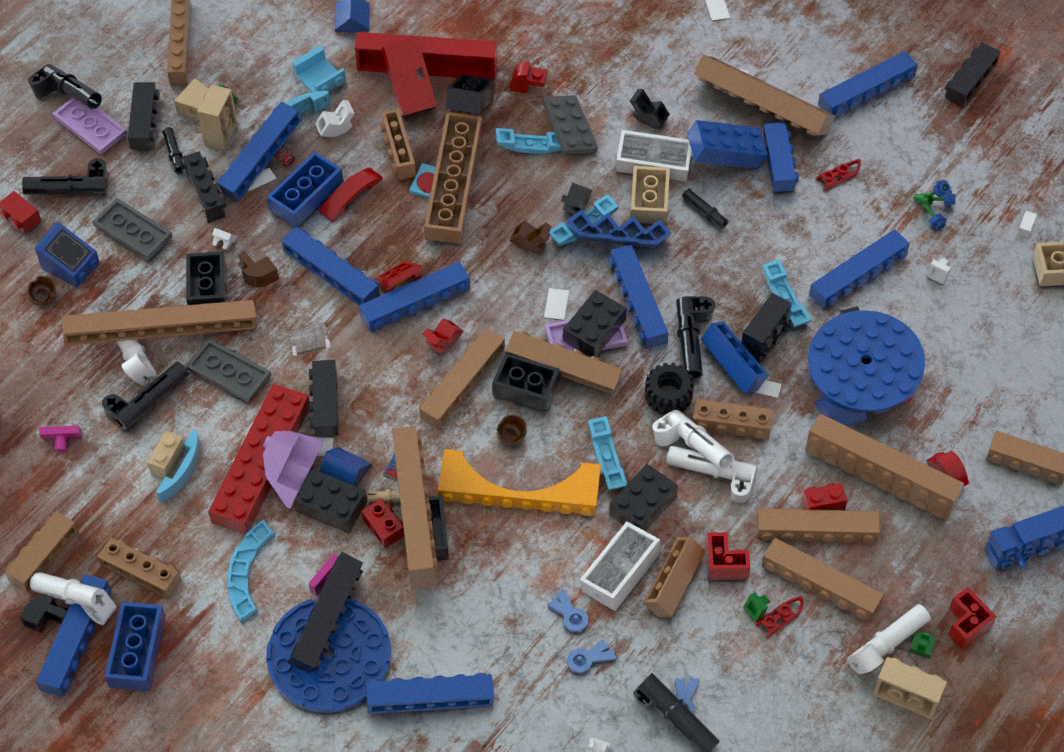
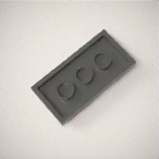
M576 95L544 97L542 103L563 154L597 153L598 146Z
M118 198L92 221L94 227L148 261L173 237L172 232Z
M207 339L186 365L188 371L248 403L253 400L271 377V371L210 339Z

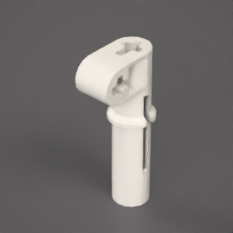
M138 340L116 341L123 352V359L126 360L122 364V368L131 379L141 386H148L158 378L145 354L144 346L142 347Z
M679 410L671 411L652 425L655 441L659 446H668L683 438L687 446L695 448L720 470H726L733 464V454L707 434L704 427L696 425Z
M670 446L666 461L667 465L713 475L715 479L722 477L732 480L731 497L737 503H745L751 496L757 473V465L734 460L728 469L720 470L701 453L675 446ZM740 482L744 483V489L742 490V492H739Z
M38 572L30 580V587L34 592L65 600L67 604H80L88 616L100 625H104L117 609L106 591L82 584L77 579L67 580Z
M917 604L885 630L876 632L873 639L847 658L851 668L856 673L863 674L878 667L884 662L883 656L887 653H893L896 646L931 620L928 611L922 605Z

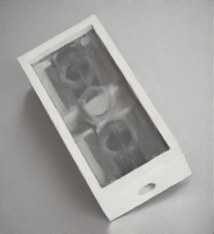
M622 130L615 171L633 174L634 166L670 168L669 180L687 182L692 151L690 142L687 139Z
M626 521L580 579L582 593L616 611L661 554L660 539Z

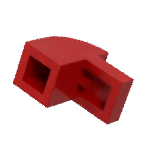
M531 62L517 64L511 77L510 91L527 94L529 85L545 87L548 70L531 67Z
M442 318L435 330L426 328L422 335L427 338L426 343L439 354L447 352L458 341L464 330L451 320Z
M939 452L927 459L928 466L963 482V487L969 484L966 469L955 452Z

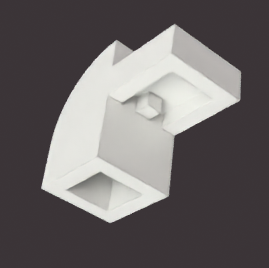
M342 100L335 112L322 111L315 125L322 137H336L345 134L352 128L350 120L355 113L349 101Z

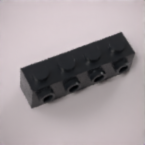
M983 42L978 48L975 47L971 57L965 59L961 70L958 69L954 74V79L952 81L949 80L946 84L945 98L964 107L998 63L1001 51Z
M155 82L133 83L128 131L130 149H152V144L156 141L154 128H157V117H155V114H158L159 111L157 100L160 99V91L156 89Z
M200 151L183 156L185 170L207 222L210 223L225 218L223 208L226 207L223 197L218 195L220 190L217 183H213L215 179L212 171L207 169L209 165L206 157L202 158Z
M335 359L312 361V369H309V380H313V385H309L310 397L313 396V401H310V413H313L314 418H310L311 430L314 429L315 437L339 435Z

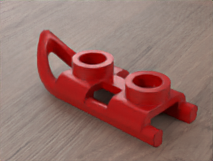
M856 159L846 164H841L830 171H825L815 177V180L819 181L822 179L825 182L826 186L823 187L825 191L853 178L859 172L861 160ZM857 164L856 170L851 173L849 166ZM841 176V179L836 180L835 177Z
M798 596L782 603L758 620L755 626L758 627L762 624L769 632L765 637L769 638L799 616L804 605L803 597ZM800 601L799 609L794 613L789 605ZM782 618L784 622L779 625L777 621Z

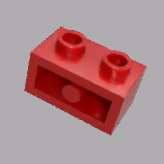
M15 191L0 201L1 218L11 222V225L16 230H21L24 234L42 221L39 211Z
M830 483L823 487H810L804 490L801 503L804 510L845 511L848 499L842 483Z
M382 499L361 511L363 522L384 549L404 537L403 521L399 517L396 518L394 516L392 507L388 503L385 504Z

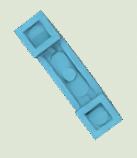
M315 91L306 93L287 101L286 104L297 109L299 113L311 107L316 112L330 105L329 92Z
M495 129L497 145L511 151L542 154L562 150L555 132H547L546 136L514 134L513 129Z
M607 194L594 202L593 208L585 212V214L594 224L607 213L612 216L619 206ZM564 223L559 224L549 232L550 236L559 246L578 240Z
M778 259L762 265L771 293L792 303V315L789 319L791 326L795 328L811 322V318L804 305H800L786 278L787 273L781 261Z
M607 416L588 420L598 464H601V474L608 491L624 488L627 485V481L618 460Z
M193 429L184 444L187 455L173 479L165 476L157 489L156 494L159 502L164 503L177 494L193 474L200 453V441L197 430Z

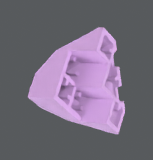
M275 431L271 437L267 436L263 447L266 448L263 453L265 475L285 506L290 509L324 440L291 431Z

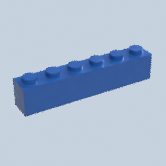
M904 51L820 93L818 106L835 116H840L843 112L854 109L857 105L885 93L888 89L897 87L906 80H911L916 75L918 64Z
M282 101L273 109L272 114L262 123L261 128L252 136L250 142L241 150L239 156L219 178L217 184L223 193L237 201L242 198L302 121V117L297 109Z
M296 226L281 240L285 253L357 305L380 296L379 285L374 279L366 277L360 269H355L346 259H341L332 249H327L321 241L312 238L307 231H302Z
M892 230L813 282L810 286L809 295L823 309L835 305L840 298L848 296L855 288L862 287L867 280L877 277L885 268L889 269L897 260L904 259L908 255L910 243L897 230Z
M632 244L611 249L608 263L610 268H613L615 271L614 278L616 283H620L621 296L626 298L627 310L633 315L632 322L634 327H637L639 330L640 342H644L646 349L667 344L668 330Z
M459 261L359 305L360 316L370 332L380 330L390 323L398 322L408 315H414L424 308L432 307L442 300H448L451 296L470 289V277Z
M84 574L81 580L82 584L103 589L110 597L111 588L107 580ZM71 604L36 680L40 691L63 697L65 692L70 689L73 673L77 672L80 665V657L82 654H85L88 647V639L94 634L96 622L88 616L80 604Z
M477 673L473 676L458 674L454 677H444L442 675L433 678L414 677L407 680L394 678L390 681L374 679L366 682L365 690L367 714L493 706L494 702L492 674L486 675L485 673Z

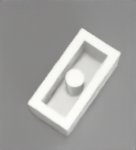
M1025 212L1017 235L1029 238L1037 214Z

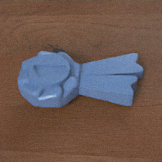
M562 589L561 592H556L558 600L552 597V602L547 604L548 608L564 616V626L570 632H582L588 626V615L582 609L573 608L565 589Z
M603 639L588 651L579 648L571 651L567 657V665L572 672L582 674L590 670L592 663L615 661L617 657L614 655L615 650H609V645L605 644Z
M690 676L687 687H685V677L681 679L675 678L677 698L683 699V704L694 714L695 705L691 698L700 679H694L693 676Z

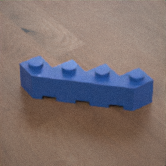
M580 210L567 220L566 224L578 240L626 246L632 244L635 247L656 249L669 239L671 232L660 219L646 230L634 216L619 227L608 213L593 224L583 210Z

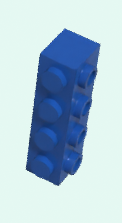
M785 122L764 124L763 140L768 154L767 162L773 192L795 190V185L799 182L798 172L794 170L796 168V160L792 158L793 145L792 143L789 144L790 130L786 128Z
M724 321L711 323L702 336L701 341L715 356L717 362L724 367L728 375L738 384L740 390L744 393L757 392L769 375Z

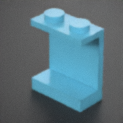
M321 45L292 61L293 73L311 92H330L346 82L345 70L342 68L337 71L325 58V51Z

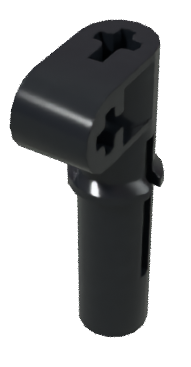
M52 64L45 65L28 79L34 95L38 98L45 97L58 88L60 93L71 96L90 109L98 108L102 102L100 93L78 81L74 75L67 74Z
M101 158L90 160L87 176H73L69 174L68 176L23 177L22 179L23 195L69 194L72 197L74 194H107L108 172L106 162Z
M684 296L676 300L679 326L677 336L680 338L683 370L687 369L689 375L692 374L693 379L700 378L703 375L699 344L700 328L697 327V322H708L712 318L716 305L712 298L706 296Z
M176 361L144 390L140 389L137 392V396L130 402L125 401L116 394L107 395L102 400L106 417L119 428L126 431L150 409L154 410L156 404L185 380L189 376L188 370L183 364Z
M653 673L633 692L635 699L644 707H649L653 703L664 714V719L668 718L701 752H710L720 742L683 704L684 700L678 699Z

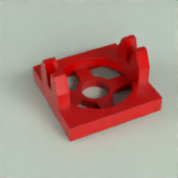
M404 261L375 277V281L378 285H381L383 292L386 294L393 291L392 286L410 276L414 281L420 279L419 271H421L419 264Z

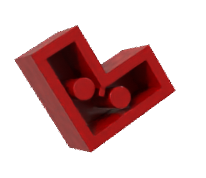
M727 532L707 533L706 557L708 580L749 579V550H729Z
M967 587L953 597L949 609L958 620L952 624L948 635L963 650L992 628L997 616Z

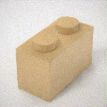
M167 431L164 432L147 462L152 475L163 479L165 476L171 477L185 451L183 437Z

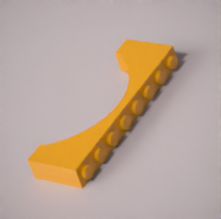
M444 449L438 496L443 495V501L477 503L484 506L497 505L504 508L517 507L524 510L537 509L544 512L557 511L563 514L577 513L583 516L596 515L601 464L581 462V467L575 473L556 485L535 491H515L499 487L481 477L465 459L464 451Z

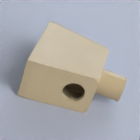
M194 78L174 100L176 111L199 119L197 108L199 104H202L204 93L209 88Z

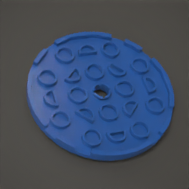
M867 310L852 311L834 317L817 331L809 347L808 370L811 380L819 389L820 394L832 404L855 413L874 412L876 414L890 411V408L904 404L915 394L923 379L925 354L918 337L902 321L881 312ZM870 358L871 360L870 364H863L861 362L862 359Z
M309 599L289 610L274 627L266 651L270 677L281 695L300 708L320 713H333L350 709L366 700V682L374 679L384 681L391 661V645L388 632L382 620L373 610L359 601L346 599L344 604L347 605L344 614L342 616L339 615L336 620L339 622V625L334 634L330 633L328 637L331 642L327 650L335 652L333 657H324L325 651L322 650L320 657L323 659L318 669L314 668L308 674L287 662L316 603V600Z

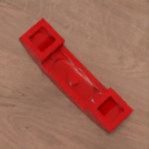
M370 167L357 172L330 195L320 208L319 213L331 222L335 221L345 212L346 205L366 188L371 190L383 177Z

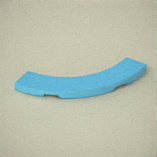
M264 519L246 533L245 538L236 547L229 564L227 575L228 593L232 608L241 624L258 613V609L251 599L248 587L251 565L262 547L275 537V533Z

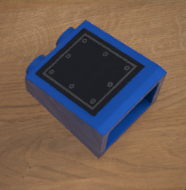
M56 222L34 247L42 270L75 287L84 282L88 274L100 262L95 249L59 222Z

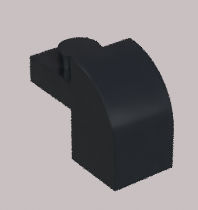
M637 89L630 99V103L635 109L632 115L645 125L662 127L670 115L663 102H651L644 89Z
M572 183L568 195L562 196L561 202L565 203L562 210L572 214H577L580 210L584 212L593 190Z
M39 596L26 605L19 618L23 626L42 633L49 620L62 624L68 610L61 605H57L52 596Z

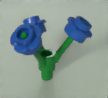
M939 180L934 185L933 191L925 194H914L913 200L922 204L931 215L929 220L930 228L932 230H941L946 226L947 218H944L942 214L935 215L930 206L933 204V201H944V206L951 208L952 205H955L956 194H952L951 187L946 180Z

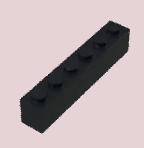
M344 552L338 555L288 659V664L308 674L314 668L318 669L323 659L320 657L322 650L326 651L331 642L328 637L330 633L334 634L339 625V622L336 620L339 615L342 616L347 608V605L344 603L347 598H351L355 590L353 584L355 581H359L363 570H361L363 562Z

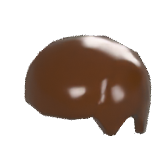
M38 276L35 281L30 282L27 290L29 300L37 306H45L51 303L56 295L54 281L47 276Z
M515 414L506 415L497 426V438L505 445H518L526 436V422L522 417Z

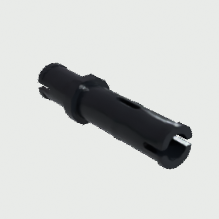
M166 127L162 134L169 151V161L173 164L174 172L181 174L185 171L182 161L183 155L179 151L173 128Z
M690 188L683 192L682 198L686 199L703 213L708 221L711 220L720 229L727 226L729 220L722 216L716 207H711Z

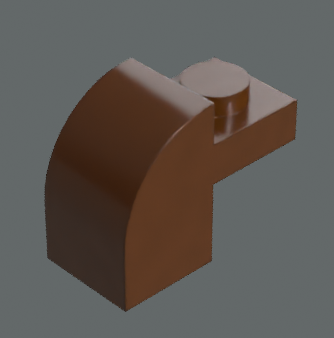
M523 221L515 227L509 241L523 250L540 252L550 237L549 232L552 226L546 222L535 228L528 222Z
M245 251L239 254L240 262L238 264L242 270L244 281L248 285L264 287L279 279L277 268L268 256L254 263Z

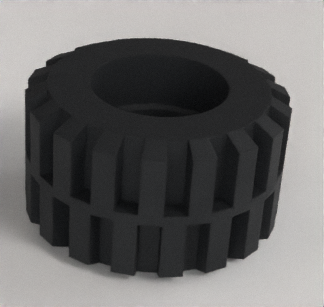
M663 363V366L657 365L655 369L652 368L650 370V374L646 377L645 400H647L649 407L652 406L653 411L656 412L658 410L659 414L663 415V413L668 414L673 410L684 412L686 406H690L693 398L694 381L692 374L689 375L687 369L683 370L682 365L675 366L676 363H671V365ZM663 386H673L678 391L668 393L660 388Z

